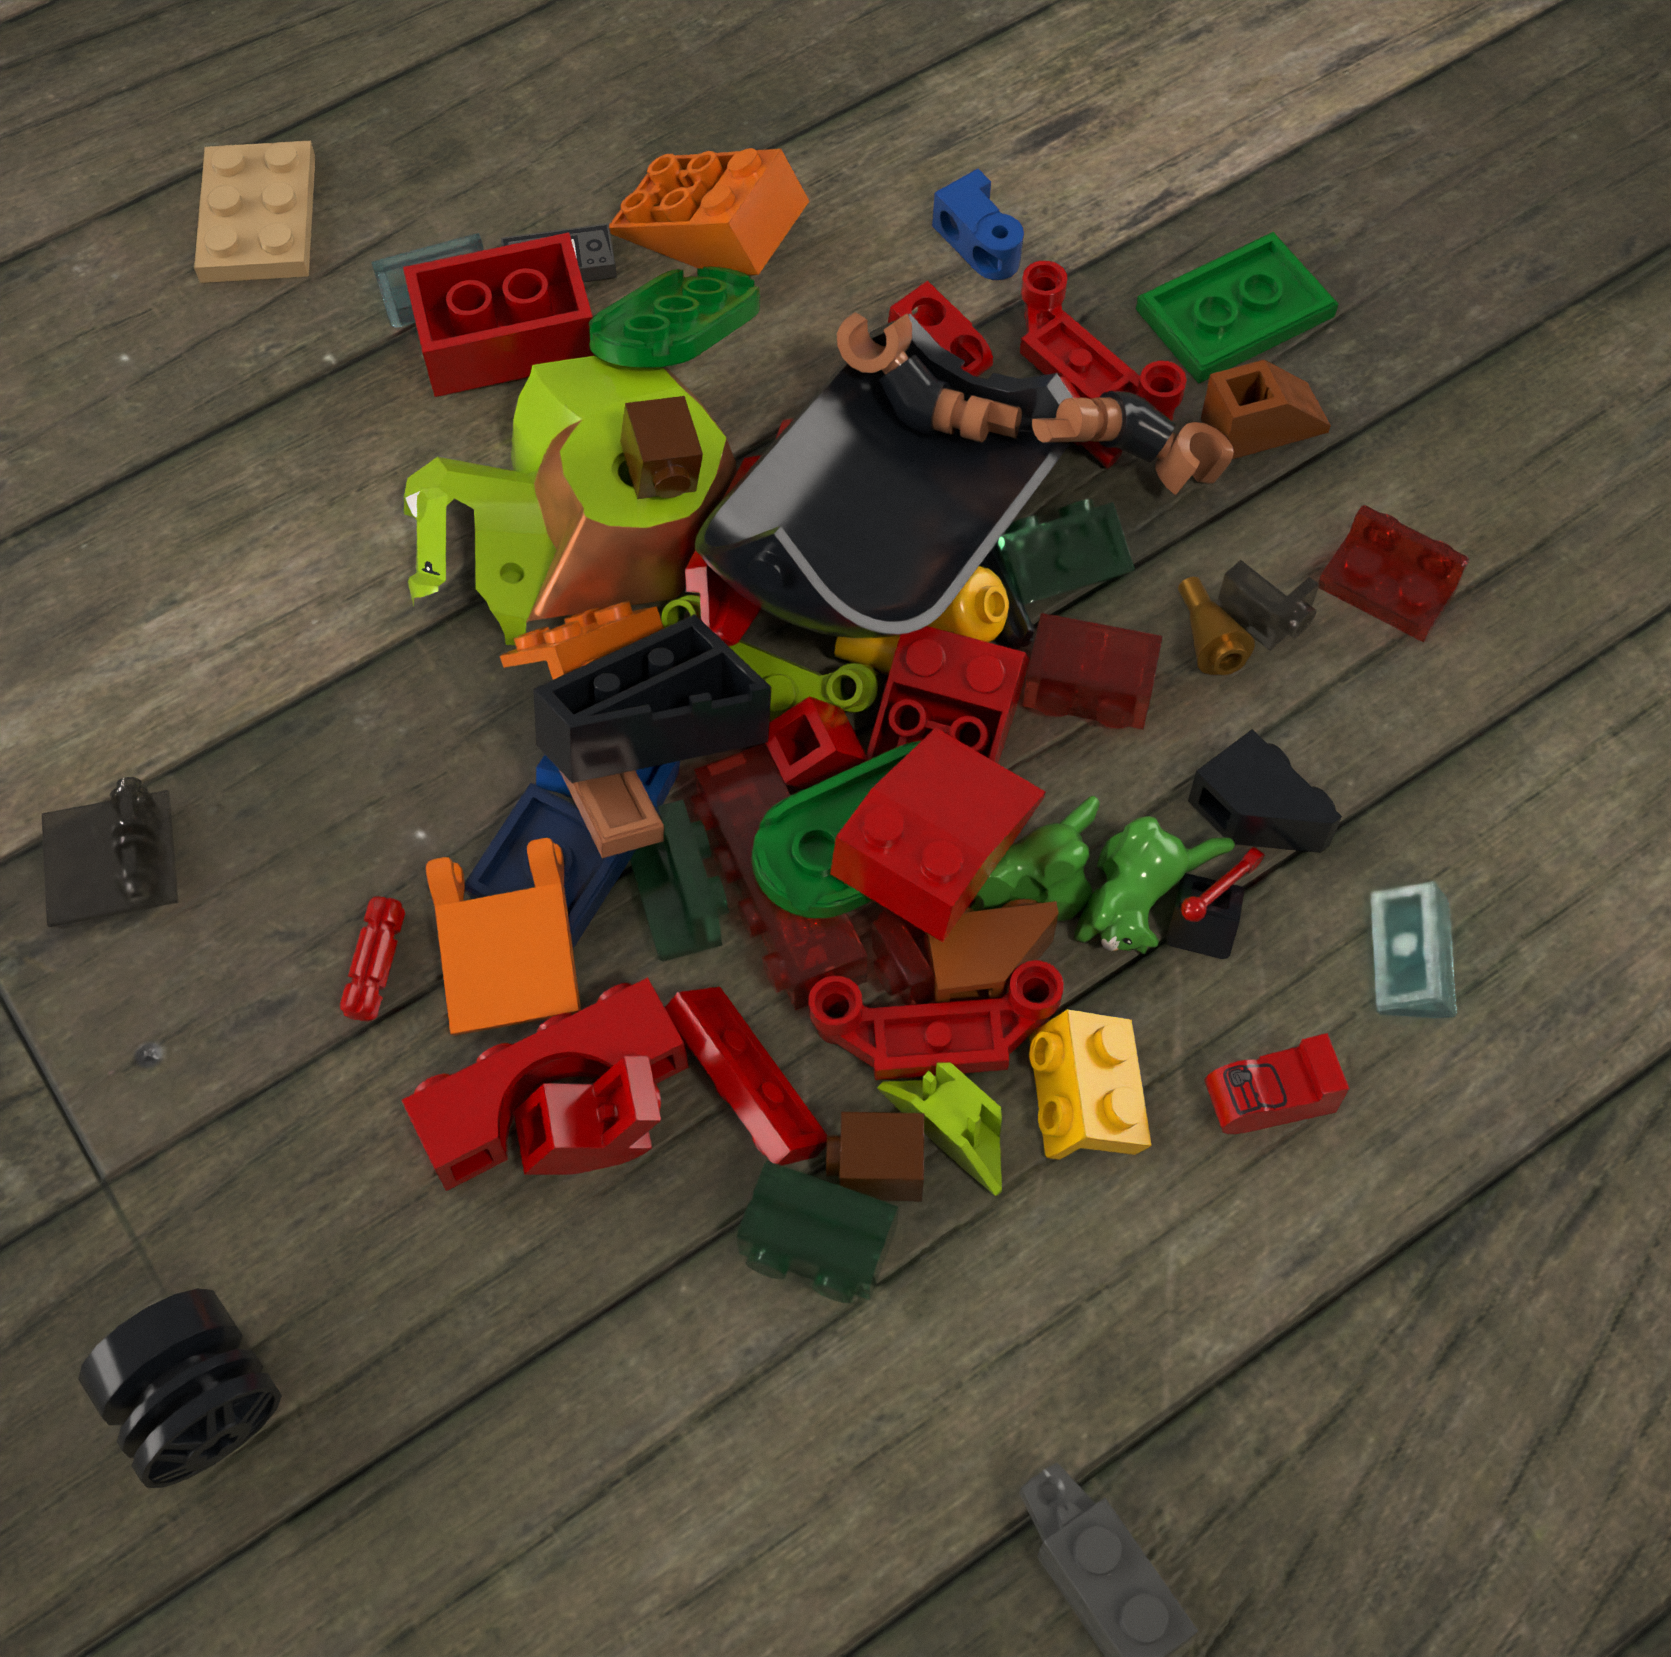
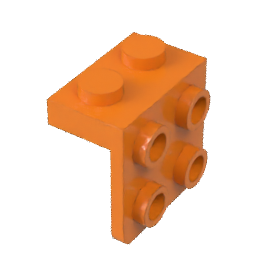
M626 601L601 610L597 607L583 613L571 615L564 619L565 624L552 629L543 627L513 638L517 649L506 652L499 657L503 668L546 661L554 680L664 629L657 606L632 611L630 602Z

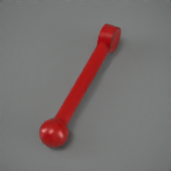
M1252 847L1236 866L1199 897L1191 896L1182 902L1181 914L1190 922L1202 920L1206 915L1207 906L1246 873L1251 874L1259 866L1265 854L1256 847Z

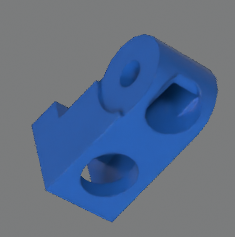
M976 169L934 193L932 227L978 274L991 280H1004L1012 277L1019 269L1024 238L1023 227L1013 216L1002 214L990 200L991 181L979 169Z

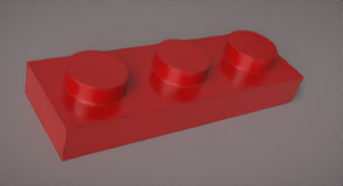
M718 986L677 992L665 1007L668 1015L679 1031L684 1045L695 1054L714 1081L718 1094L731 1105L752 1135L756 1148L769 1159L774 1168L817 1157L827 1146L826 1132L722 988Z

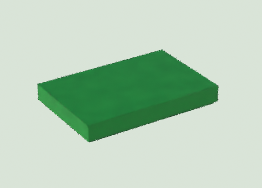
M1271 232L1139 295L1136 310L1196 382L1200 384L1208 380L1212 373L1230 369L1334 318L1339 304L1274 232Z

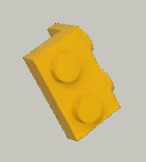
M1067 1009L1034 1030L1029 1038V1058L1034 1070L1039 1107L1038 1124L1042 1131L1046 1158L1060 1160L1080 1148L1136 1155L1152 1146L1132 1020Z

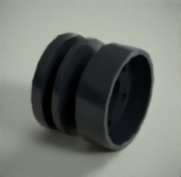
M197 1288L177 1293L146 1307L120 1324L97 1344L81 1366L78 1380L102 1419L108 1425H122L117 1443L129 1458H134L132 1468L147 1488H164L176 1484L215 1465L256 1434L275 1413L282 1397L280 1391L268 1373H261L263 1366L253 1350L238 1349L243 1335L213 1290Z

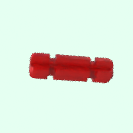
M375 896L368 902L363 920L368 922V925L360 931L348 977L352 978V982L345 985L340 1002V1009L347 1018L370 1022L378 1016L382 996L378 995L379 990H383L386 986L398 942L394 939V935L401 932L405 917L402 903L397 899Z

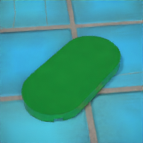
M708 266L697 268V276L684 277V270L675 269L667 271L603 309L590 320V350L600 359L628 367L655 368L687 362L715 345L759 313V286H755V281L747 274L722 267Z
M921 741L907 743L789 796L767 811L755 835L752 849V868L759 887L772 902L798 916L830 918L845 914L873 901L830 874L835 839L870 790Z

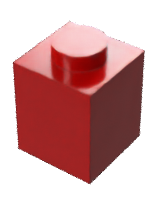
M809 696L769 722V738L766 745L785 784L807 789L868 761L841 707Z

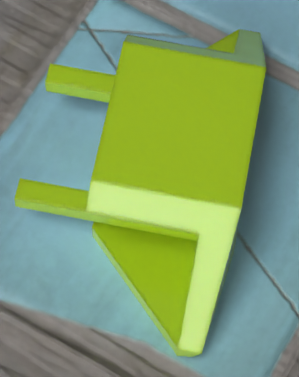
M951 1062L936 1063V1077L928 1071L923 1076V1080L883 1081L877 1087L902 1113H924V1134L993 1195L998 1196L1002 1192L1000 1151L1001 1107Z

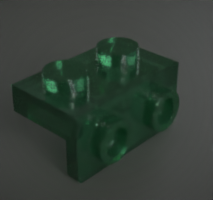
M683 800L658 806L659 816L664 825V841L638 848L630 859L656 952L661 961H668L722 946L719 916L729 913L726 895L719 875L707 878L702 862L703 859L712 857L703 822L699 820L690 823Z

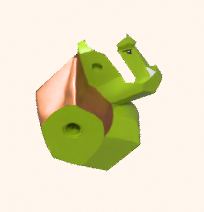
M597 356L532 365L530 376L519 395L513 419L511 450L513 471L436 457L407 478L404 493V515L414 517L417 521L416 574L408 579L413 606L414 598L438 592V586L446 581V506L454 498L474 509L476 590L487 601L491 612L500 623L505 635L506 645H515L513 638L526 633V623L528 621L579 614L597 607L601 610L629 601L630 605L676 599L686 588L685 569L696 550L695 541L699 530L722 501L737 473L736 461L726 436L701 401L667 367H628L607 362ZM685 396L703 452L696 492L684 493L674 498L652 497L637 499L620 442L625 403Z

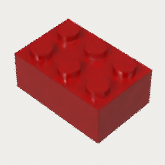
M570 233L403 267L421 349L434 397L526 378L530 376L532 365L596 356L589 347V322L593 316Z

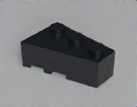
M694 614L534 688L536 745L571 783L768 743L772 687Z

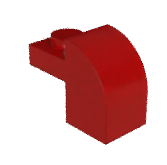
M623 1056L593 1084L543 1083L514 1110L524 1175L579 1174L621 1165L651 1150L649 1130L661 1121V1096L657 1085L653 1081L649 1056Z

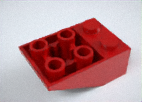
M929 626L910 633L901 634L866 754L868 760L904 744L922 741L933 729L938 728L987 758L999 763L1017 708L1030 662L1029 657L1025 652Z

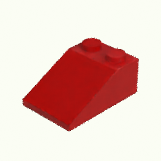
M935 728L870 790L837 834L830 874L939 941L944 942L1040 805L1046 791L940 729Z

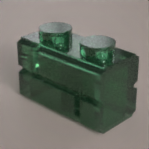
M766 1161L753 1191L752 1199L749 1201L738 1229L736 1238L739 1254L748 1257L746 1265L749 1268L767 1277L785 1279L789 1271L814 1280L813 1290L831 1300L851 1303L854 1295L870 1300L896 1231L898 1206Z

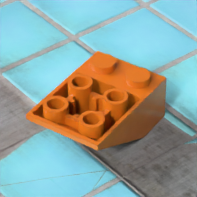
M748 148L735 152L714 153L713 151H706L690 155L665 154L656 158L648 166L647 174L633 193L622 201L621 210L609 224L610 233L614 236L696 268L708 266L722 267L747 275H759L809 203V199L782 149L755 150Z

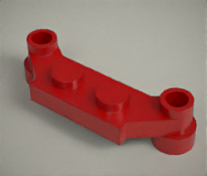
M1037 261L1027 266L1023 272L1021 296L1025 302L1024 317L1027 334L1021 338L1020 354L1044 375L1057 373L1060 378L1067 376L1081 398H1098L1108 391L1130 392L1145 398L1172 421L1175 408L1183 400L1187 381L1182 368L1173 362L1154 361L1146 365L1139 376L1062 310V302L1065 299L1067 287V273L1062 266L1052 261Z
M1032 960L1019 965L1014 970L1010 979L1009 991L1002 998L868 1008L862 1005L861 991L852 980L843 976H828L819 980L810 991L809 1015L813 1025L817 1028L819 1036L825 1042L838 1044L873 1067L875 1080L923 1077L928 1071L936 1076V1063L951 1062L962 1073L1008 1070L1009 1055L1034 1030L1047 1023L1051 1015L1057 1011L1062 999L1064 982L1060 972L1053 965L1040 960ZM1027 999H1036L1040 1002H1031ZM832 1014H840V1015H843L842 1017H839V1018L829 1017V1016L832 1015Z

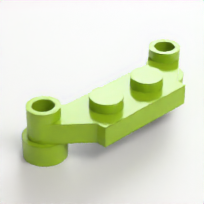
M685 595L669 602L664 607L661 616L663 627L666 628L683 620L687 610L690 616L695 614L700 619V596ZM742 640L736 645L729 646L772 687L769 722L809 696L841 707V709L847 712H865L874 708L883 695L884 687L880 674L875 668L867 664L849 663L833 673L822 675ZM850 677L856 683V692L852 698L848 697L845 691V684Z

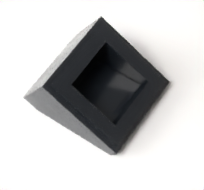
M1185 873L1180 879L1167 933V944L1171 947L1219 959H1227L1231 954L1239 926L1245 888L1232 885L1207 906L1206 915L1202 920L1190 922L1181 914L1182 902L1191 896L1199 897L1217 880Z

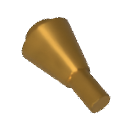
M1198 577L1186 578L1179 584L1178 591L1190 611V622L1198 668L1203 673L1209 675H1228L1238 671L1246 664L1248 658L1253 653L1255 647L1254 638L1220 606L1211 601Z

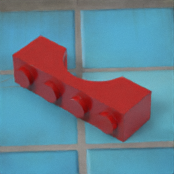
M647 977L633 985L631 983H621L611 987L598 998L597 1003L575 1014L561 1013L549 1018L539 1026L536 1033L514 1044L501 1043L487 1049L477 1058L476 1063L452 1075L444 1073L426 1079L417 1086L414 1094L401 1101L445 1190L448 1191L508 1160V1135L514 1118V1110L543 1083H551L568 1077L599 1079L623 1056H649L655 1084L689 1068L684 1042Z

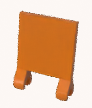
M551 838L532 840L527 845L528 861L535 884L534 888L464 901V873L460 864L453 862L449 857L428 861L426 874L435 906L451 1035L457 1036L544 1020L561 1013L575 1014L581 1011L564 889L563 852L561 847L555 844Z

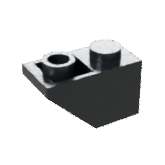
M1253 729L1196 770L1188 802L1224 838H1231L1235 845L1321 853L1330 846L1342 818L1336 811L1331 798L1322 789L1315 786L1311 787L1291 767L1286 754L1276 745L1267 744Z

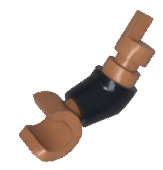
M853 313L842 322L837 332V346L842 358L852 368L861 372L875 373L882 370L884 375L879 378V381L898 419L911 429L930 436H936L938 432L953 434L956 429H959L962 438L977 442H983L988 432L1017 438L1022 417L1020 407L974 395L968 401H965L962 392L951 390L948 382L938 380L916 354L908 358L905 351L909 348L912 340V323L907 313L884 329L886 346H881L870 338L867 329L868 320L858 313Z
M1108 391L1104 392L1100 397L1092 399L1067 398L1060 403L1056 418L1032 419L1034 434L1043 443L1086 442L1091 440L1099 442L1107 448H1119L1149 463L1155 457L1159 458L1155 463V470L1165 487L1175 495L1191 476L1197 482L1214 483L1231 463L1234 453L1233 446L1227 437L1206 423H1188L1176 435L1173 433L1176 426L1174 422L1145 398L1130 392Z

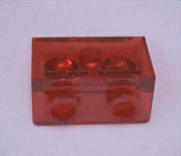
M1363 505L1355 515L1349 534L1322 572L1317 588L1424 642L1455 595L1470 560L1467 556L1455 551L1447 543L1434 540L1400 523L1391 515L1380 513Z

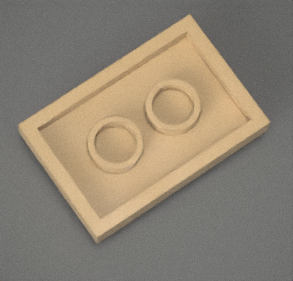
M311 141L225 145L204 148L194 269L200 283L309 276L315 153Z

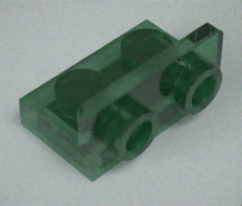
M1090 498L1058 509L1060 518L1040 524L1037 515H1032L1011 522L1005 530V535L999 538L995 546L999 554L1003 556L1006 569L1024 606L1135 571L1114 502L1094 507L1093 501Z

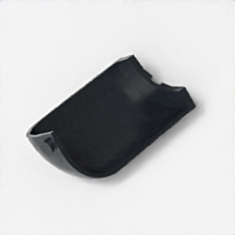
M908 314L912 323V340L909 348L905 351L908 358L916 354L938 380L948 382L951 390L962 392L965 401H968L974 395L1020 407L1022 417L1017 438L988 432L983 442H977L962 438L959 429H956L953 434L938 432L936 436L926 435L913 430L898 419L879 381V378L884 375L882 370L875 373L861 372L852 368L845 361L709 515L696 537L695 549L723 581L748 601L777 618L801 628L837 637L862 639L891 637L922 629L935 621L949 607L1071 442L1043 443L1037 439L1032 428V419L1056 418L1060 403L1064 399L1073 398L1057 373L1021 379L993 373L989 379L973 376L962 369L965 363L964 360L942 348L911 314ZM895 321L869 333L870 338L875 343L886 346L884 329Z

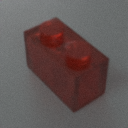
M1041 613L1027 673L1023 706L1038 709L1040 712L1054 717L1070 715L1096 720L1110 728L1122 729L1132 727L1144 730L1163 636Z

